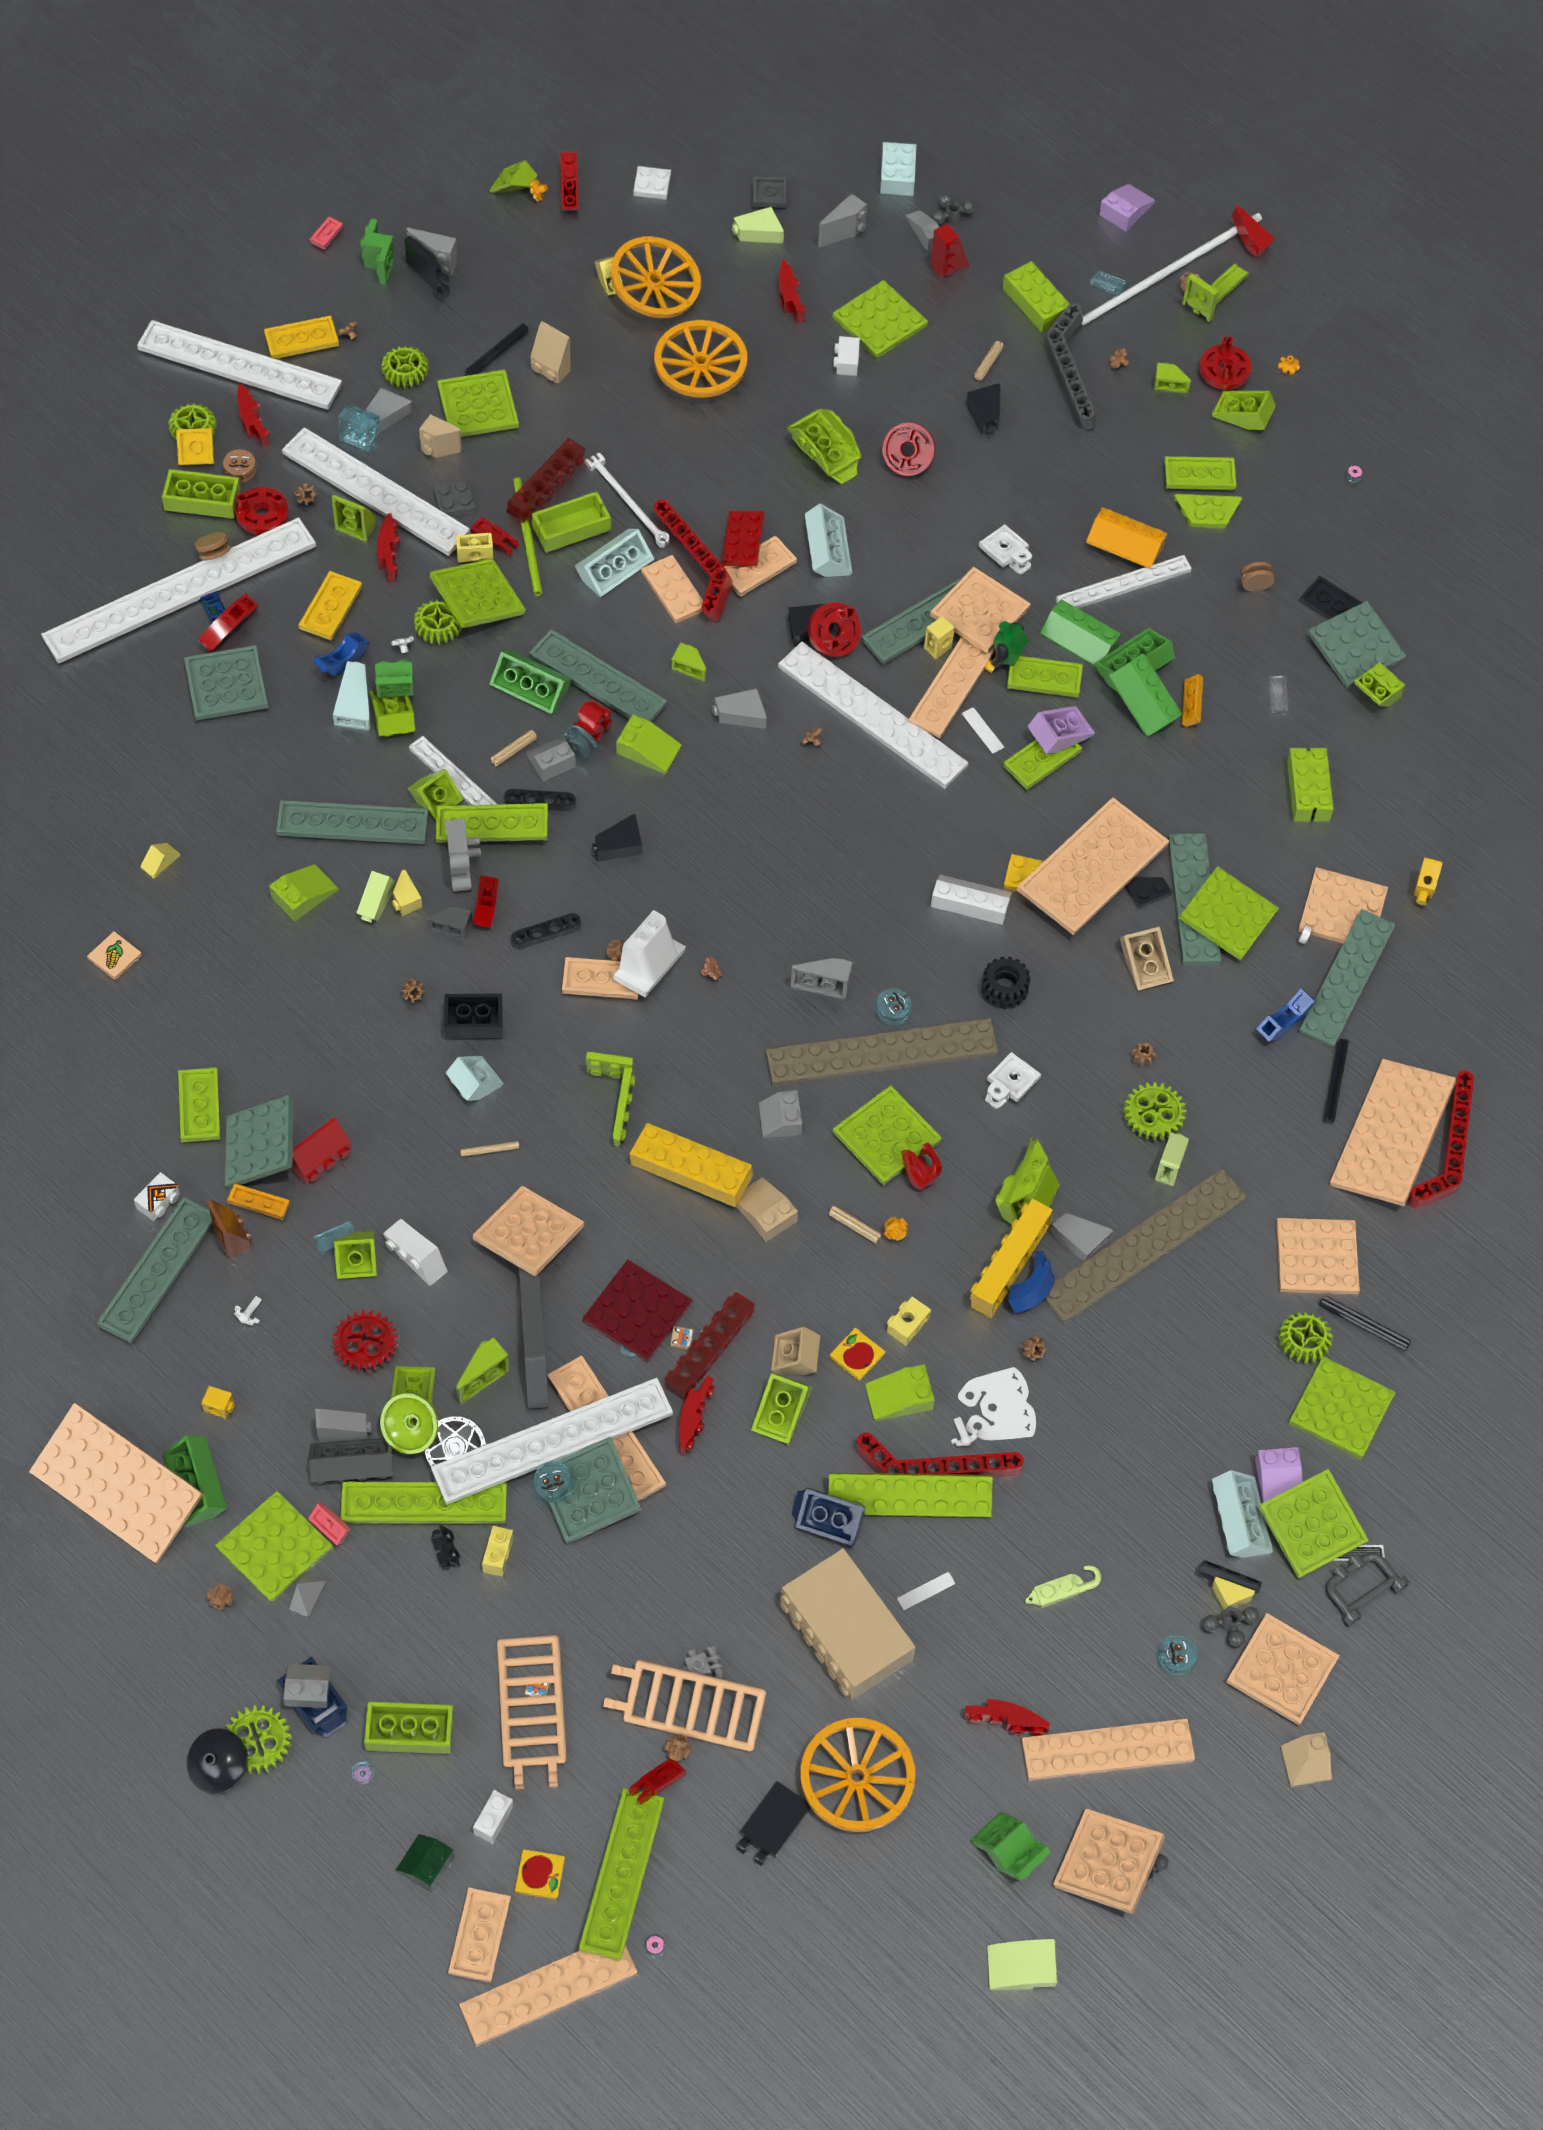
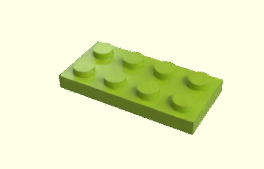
M1165 456L1166 489L1236 490L1234 458Z
M1020 656L1014 666L1010 665L1007 688L1079 698L1083 664Z
M1034 740L1004 761L1003 767L1028 790L1081 753L1082 747L1077 743L1060 752L1046 754L1038 741Z
M218 1069L178 1070L181 1143L220 1140Z

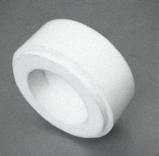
M1304 925L1298 942L1306 944L1312 927Z

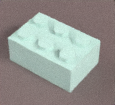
M883 142L880 194L913 196L916 144Z

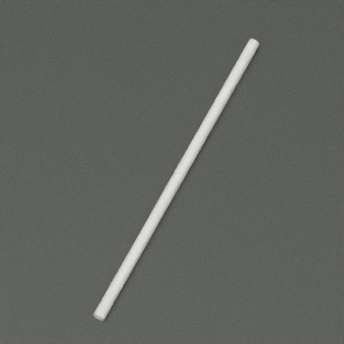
M1259 213L1251 216L1257 222L1262 220V216ZM1236 226L1083 316L1080 326L1082 327L1236 236L1239 234Z

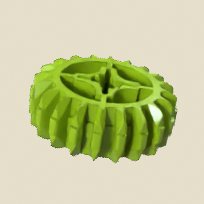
M406 345L404 348L398 346L396 350L392 348L391 352H387L386 356L383 357L382 372L385 379L390 381L391 385L403 386L404 389L406 386L412 388L413 384L418 385L419 381L423 382L424 377H427L429 369L428 360L424 353L420 352L419 348L414 350L413 346L407 348Z
M187 403L185 407L180 405V410L175 409L174 413L170 416L169 431L176 441V429L212 428L214 436L216 418L212 410H209L207 406L203 407L202 404L196 406L195 403L189 405Z
M436 599L435 602L430 600L429 604L423 603L422 607H418L414 615L416 633L425 642L430 640L431 644L434 642L440 644L441 641L447 644L448 639L453 641L454 636H458L459 631L462 629L445 600L439 602Z
M1304 1311L1303 1315L1299 1312H1296L1295 1316L1289 1315L1288 1320L1285 1319L1283 1321V1326L1279 1330L1278 1338L1282 1340L1280 1347H1285L1284 1353L1290 1352V1359L1294 1356L1297 1357V1362L1304 1359L1306 1364L1309 1359L1313 1363L1316 1362L1317 1358L1321 1360L1324 1355L1328 1354L1329 1348L1332 1346L1333 1335L1330 1334L1332 1330L1331 1327H1327V1321L1321 1322L1322 1317H1314V1312L1311 1315H1308L1307 1311ZM1306 1332H1308V1334H1307V1339H1306V1341L1304 1342V1339H1305L1304 1336H1305Z

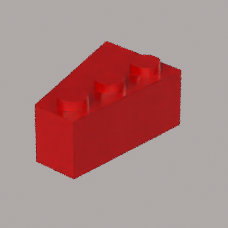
M949 224L935 229L933 235L931 265L941 278L969 266L960 238Z

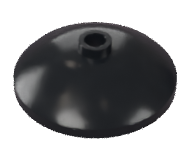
M222 1728L210 1729L199 1735L191 1745L187 1757V1769L191 1780L198 1788L208 1793H223L234 1788L243 1778L248 1763L247 1750L242 1739L234 1732ZM211 1756L213 1757L212 1763L209 1762Z

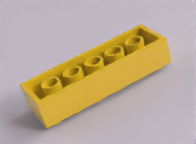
M649 1123L645 1125L630 1152L631 1165L733 1207L738 1205L753 1177L751 1164Z
M1033 1198L1029 1204L1025 1203L1021 1210L1022 1215L1020 1219L1016 1218L1011 1226V1233L1004 1236L1001 1242V1249L993 1253L991 1257L992 1263L989 1267L985 1266L981 1273L982 1278L980 1282H975L970 1291L972 1293L970 1296L971 1307L989 1318L993 1317L1010 1290V1286L1013 1285L1051 1225L1053 1209Z

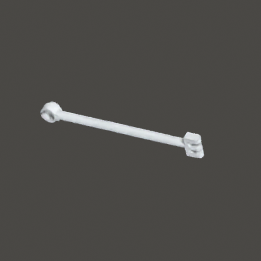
M599 452L596 454V457L591 456L590 460H584L585 465L590 471L597 468L654 534L657 546L660 548L667 547L669 544V534L662 532L653 524L603 466L606 462L602 454Z

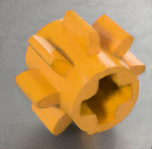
M895 1216L891 1217L884 1224V1234L889 1240L892 1238L899 1241L907 1235L908 1228L906 1226L908 1224L903 1217L901 1219Z

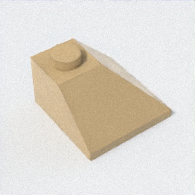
M1325 1732L1304 1735L1280 1746L1290 1787L1332 1779L1330 1750Z

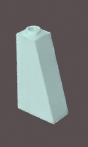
M347 661L333 712L334 725L370 731L365 664Z

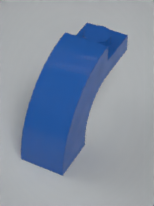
M358 632L346 634L342 643L334 651L315 656L313 663L322 672H329L333 676H337L345 671L347 661L357 662L370 642Z
M1301 988L1281 1010L1273 1015H1268L1256 1029L1269 1042L1275 1041L1297 1026L1306 1017L1307 1011L1317 1001Z
M1044 1251L1036 1252L1032 1275L1026 1281L1010 1286L1009 1303L1014 1313L1026 1311L1039 1304L1050 1293L1054 1285L1055 1276L1051 1270V1262L1049 1258H1046Z

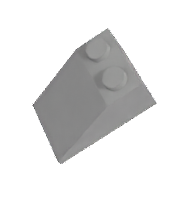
M853 194L848 196L819 223L818 246L830 245L855 237L859 232H862L866 227L867 203Z
M407 227V237L410 236L441 266V270L444 273L452 276L458 262L456 238Z
M830 958L793 965L790 987L846 1000L851 982L853 962L844 958Z

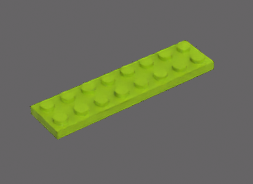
M829 1472L828 1494L862 1503L865 1506V1515L991 1517L992 1475Z
M343 1482L341 1520L344 1523L506 1524L507 1482L446 1505L437 1482Z
M623 1788L579 1946V1951L618 1961L622 1960L665 1802L664 1797L652 1795L650 1800L640 1804L637 1801V1797L642 1792L632 1796L628 1793L629 1789Z

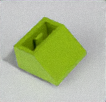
M1380 662L1354 681V684L1375 703L1386 707L1400 699L1405 688V684Z

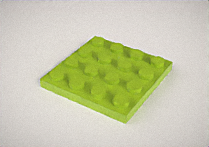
M884 280L832 313V318L851 336L860 338L859 343L876 359L928 326V320Z
M506 370L437 380L446 422L460 428L461 437L519 428Z
M493 559L436 570L430 573L429 577L462 628L524 615L526 611Z
M1217 866L1182 912L1179 919L1241 961L1279 908Z
M891 1085L834 1127L832 1131L883 1186L905 1170L901 1151L910 1150L918 1157L923 1144L930 1143L933 1148L942 1141V1137Z
M1323 1356L1289 1424L1362 1460L1395 1392Z
M1329 1469L1258 1506L1298 1579L1369 1541Z
M278 1491L272 1494L215 1545L216 1549L271 1604L333 1549L332 1544Z

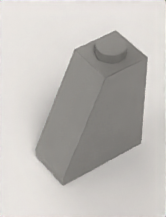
M380 388L360 417L361 428L367 432L379 434L412 413L411 400Z
M757 689L715 698V705L712 706L714 716L718 717L719 723L761 729L766 728L767 717Z
M1068 1213L1061 1217L1057 1216L1052 1221L1050 1232L1052 1236L1083 1263L1111 1240L1113 1234L1111 1228Z
M315 1409L319 1443L368 1439V1433H372L371 1420L367 1421L366 1413Z

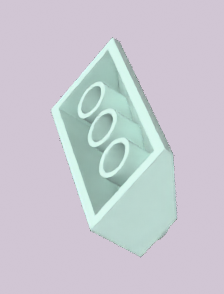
M818 504L805 513V524L807 526L813 571L824 577L851 575L853 572L844 517L828 507Z
M627 529L576 564L575 568L582 581L601 597L652 562L654 557L639 529Z
M1230 1470L1213 1478V1491L1217 1498L1218 1511L1223 1523L1222 1529L1226 1536L1227 1549L1230 1555L1245 1558L1273 1553L1266 1520L1258 1508L1261 1500L1255 1477Z

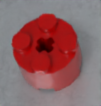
M592 699L590 702L586 701L577 714L580 716L578 723L574 722L573 724L574 732L599 743L605 729L608 730L612 725L613 720L610 719L612 711Z

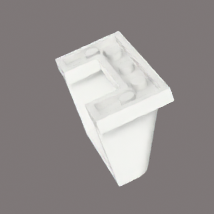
M653 910L623 944L620 967L614 974L613 980L644 997L651 992L686 949V946L672 939L667 921L662 914Z

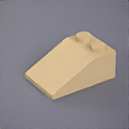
M542 321L539 325L530 356L531 368L559 384L571 371L570 337Z
M1160 927L1119 937L1123 954L1137 991L1174 981Z
M763 1177L746 1188L737 1205L738 1209L765 1242L797 1222L798 1211L786 1196Z

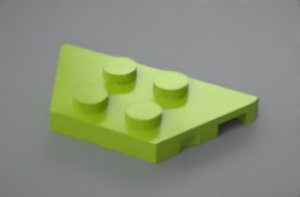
M1175 494L1174 501L1180 505L1181 512L1187 518V522L1191 527L1226 529L1237 507L1241 504L1242 497Z

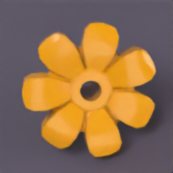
M537 179L531 181L530 193L533 194L535 200L538 202L542 201V196L545 195L544 192L548 190L547 186L539 184Z
M1287 356V359L1281 357L1278 369H1282V372L1285 374L1289 371L1290 375H1294L1295 371L1300 369L1299 361L1294 359L1293 356Z

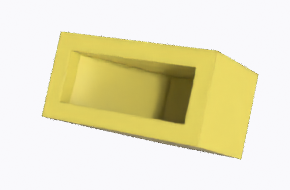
M406 870L401 871L393 891L394 900L392 905L395 911L399 910L401 916L422 908L421 896Z

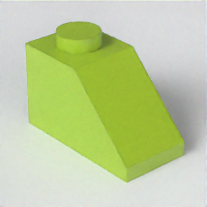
M1157 363L1154 390L1189 392L1191 379L1175 364Z
M680 643L672 657V669L705 682L706 667L697 648Z

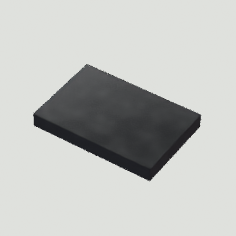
M1321 576L1312 583L1299 599L1300 603L1328 620L1363 603Z

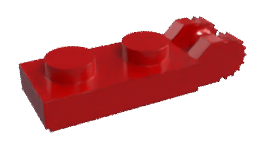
M480 517L470 528V532L473 534L491 533L492 545L506 555L510 556L513 551L505 542L514 548L520 545L509 533L483 517Z
M669 1758L640 1777V1780L631 1785L628 1793L634 1796L644 1787L646 1790L637 1797V1801L643 1804L650 1800L652 1795L655 1796L685 1776L686 1770L675 1760Z

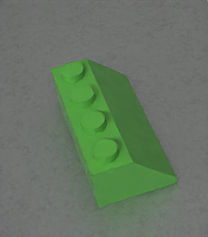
M1062 599L1051 610L1040 632L1042 637L1094 667L1096 661L1118 648L1121 633Z
M1147 628L1094 664L1108 686L1117 691L1108 678L1110 674L1143 653L1154 671L1175 658L1173 644L1168 638Z
M508 649L501 651L489 685L553 714L566 696L572 679Z
M1144 653L1108 676L1146 737L1182 715Z
M187 1434L162 1453L167 1468L204 1493L182 1527L214 1519L227 1509L206 1436Z

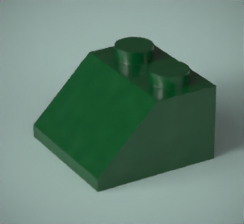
M418 1834L395 1871L432 1893L455 1858L454 1849L436 1838Z

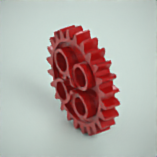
M362 1310L361 1315L354 1311L353 1318L346 1315L347 1322L340 1320L342 1327L336 1326L337 1333H333V1339L335 1340L332 1341V1344L335 1347L334 1353L338 1354V1361L343 1360V1366L350 1364L351 1371L357 1367L359 1373L362 1368H365L366 1373H368L370 1367L377 1371L376 1365L378 1364L383 1368V1361L390 1362L389 1355L395 1356L393 1349L398 1348L397 1343H395L398 1341V1336L395 1335L397 1334L396 1328H392L393 1322L387 1323V1316L381 1319L380 1312L374 1316L372 1310H370L369 1314H365V1311ZM354 1329H362L359 1333L353 1332ZM376 1331L381 1332V1334L378 1336L373 1335V1333ZM350 1347H358L355 1351L349 1350ZM374 1349L378 1351L375 1354L368 1353L370 1350Z

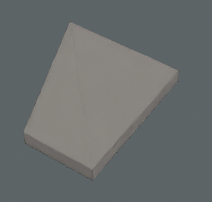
M307 1573L296 1584L289 1610L309 1618L326 1584V1580Z

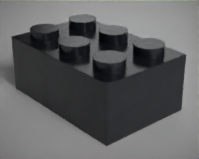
M502 993L445 994V1038H503Z

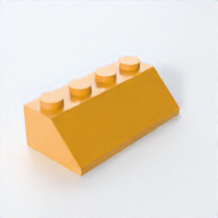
M1102 507L1094 521L1086 543L1151 569L1163 550L1167 533Z

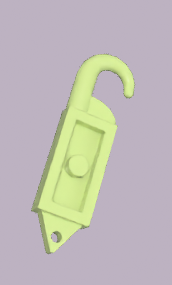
M1084 1566V1570L1094 1572L1095 1578L1092 1581L1084 1583L1079 1576L1069 1574L1035 1586L1033 1592L1025 1600V1603L1038 1605L1040 1608L1077 1596L1082 1592L1097 1587L1101 1582V1573L1094 1566Z

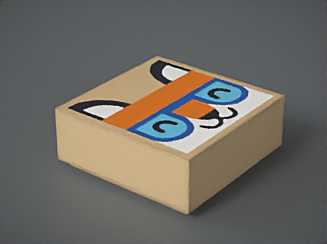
M674 1326L670 1347L690 1350L694 1330Z
M527 1684L524 1697L547 1695L550 1684Z

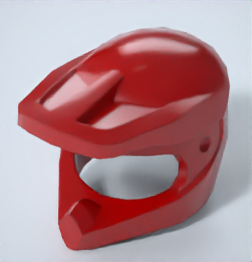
M930 1143L923 1144L918 1157L910 1150L901 1151L907 1177L915 1188L919 1190L924 1189L941 1175V1162ZM925 1154L932 1159L933 1163L931 1166L926 1165Z

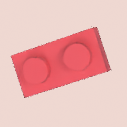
M328 217L310 238V243L325 250L343 229V223Z
M322 1502L316 1505L308 1518L336 1546L342 1544L351 1529Z

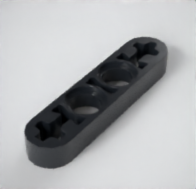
M509 789L504 794L505 804L546 803L544 800L550 797L554 799V802L548 804V810L571 811L576 807V797L569 792ZM529 796H533L536 798V800L534 802H528L526 801V798Z
M570 913L517 930L511 935V944L515 949L520 950L577 932L581 928V918L575 913ZM557 925L560 927V930L553 932L550 930V927ZM535 931L542 932V936L536 938L532 935V933Z

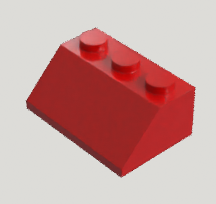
M335 1117L293 1148L291 1169L306 1185L316 1181L320 1174L332 1169L337 1161L341 1158H346L352 1151L351 1142Z

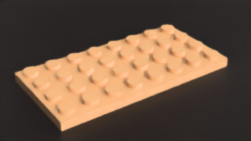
M1112 797L1017 887V891L1074 935L1166 848L1169 840Z
M1382 1059L1332 1176L1330 1185L1405 1206L1456 1084V1078Z
M78 1403L72 1405L29 1471L155 1563L160 1562L204 1494Z

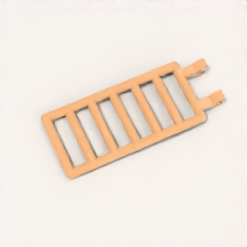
M557 1635L499 1639L497 1641L503 1765L505 1767H514L515 1790L524 1789L523 1766L548 1765L549 1788L558 1787L557 1764L567 1761L560 1638ZM552 1644V1655L506 1658V1647ZM553 1663V1675L507 1678V1667ZM554 1683L555 1695L508 1698V1686ZM555 1703L556 1715L509 1718V1706ZM556 1723L557 1735L510 1738V1727ZM543 1744L558 1745V1755L511 1759V1747Z
M637 1660L634 1669L617 1664L613 1665L611 1673L632 1678L627 1702L606 1697L603 1706L624 1711L623 1720L625 1722L669 1733L681 1734L686 1737L751 1752L754 1750L766 1698V1691L764 1689L643 1660ZM644 1669L653 1671L655 1674L645 1717L632 1715L642 1670ZM663 1674L675 1677L665 1723L653 1720ZM683 1679L696 1682L686 1727L673 1725ZM704 1684L716 1686L706 1732L694 1730ZM724 1689L737 1691L726 1737L714 1735ZM745 1694L757 1696L747 1742L735 1740Z

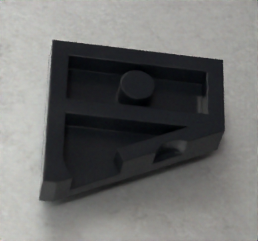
M1134 877L1125 886L1139 909L1172 894V890L1163 877Z

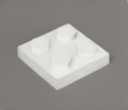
M638 166L634 196L667 200L671 170Z

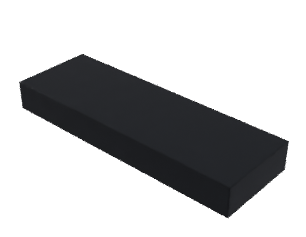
M1207 1560L1203 1561L1200 1569L1201 1572L1249 1588L1256 1593L1260 1591L1261 1581Z

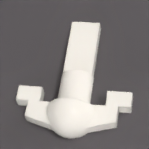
M255 1296L244 1313H241V1308L236 1305L234 1314L243 1324L251 1326L254 1323L258 1324L260 1320L256 1317L252 1320L250 1316L262 1300Z
M961 1417L954 1419L961 1440L958 1441L955 1438L951 1440L952 1444H956L957 1447L971 1445L977 1439L978 1430L971 1431L973 1435L969 1436Z

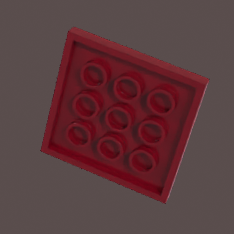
M627 1259L584 1315L582 1322L648 1363L671 1333L674 1326L677 1325L692 1305L693 1300Z

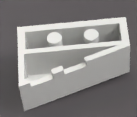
M402 1219L398 1220L383 1233L386 1239L385 1245L388 1249L394 1251L429 1286L448 1272L438 1247Z

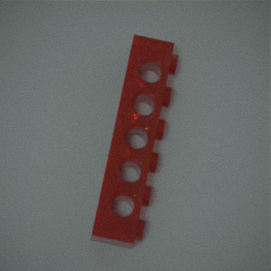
M567 438L508 501L506 513L522 523L528 518L531 519L532 513L538 507L541 508L548 497L553 496L555 489L563 485L568 475L571 476L578 465H582L585 460V448Z
M735 1292L732 1297H727L722 1310L716 1311L710 1325L704 1326L697 1341L694 1340L690 1344L687 1354L682 1355L677 1361L676 1368L674 1370L671 1369L665 1376V1388L682 1400H686L690 1389L694 1390L755 1313V1304L738 1292ZM734 1313L737 1316L731 1318L728 1316V1314ZM723 1328L725 1329V1331L718 1332L716 1331V1329ZM706 1343H712L713 1346H712V1347H706L704 1344H706ZM694 1358H701L702 1361H700V1362H695V1361H693V1359H694ZM687 1372L690 1376L683 1377L681 1374Z

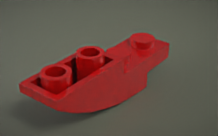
M560 152L562 210H579L577 152Z
M782 260L779 273L780 301L784 312L792 311L799 324L804 322L806 308L804 304H801L798 294L799 280L794 277L792 267L788 266L786 260Z
M240 383L238 385L237 400L242 426L248 438L256 436L263 447L268 446L270 433L266 427L262 426V421L259 417L260 406L256 400L252 399L250 390Z
M388 513L385 517L377 541L379 569L386 568L388 582H396L395 574H398L397 563L393 564V560H396L395 552H398L397 545H400L399 534H395V531L398 530L397 522L392 519V513Z
M245 593L233 602L198 638V641L212 652L259 605Z
M708 1375L698 1392L690 1389L682 1408L679 1426V1447L682 1456H685L687 1451L693 1449L695 1444L694 1438L697 1434H701L705 1425L702 1415L707 1405L705 1402L708 1397L711 1398L716 1389L714 1387V1378Z
M987 1699L986 1707L966 1705L964 1720H969L971 1723L986 1721L993 1725L1006 1723V1731H1011L1012 1734L1016 1735L1026 1732L1032 1733L1034 1736L1048 1734L1050 1729V1723L1038 1714L1006 1701Z

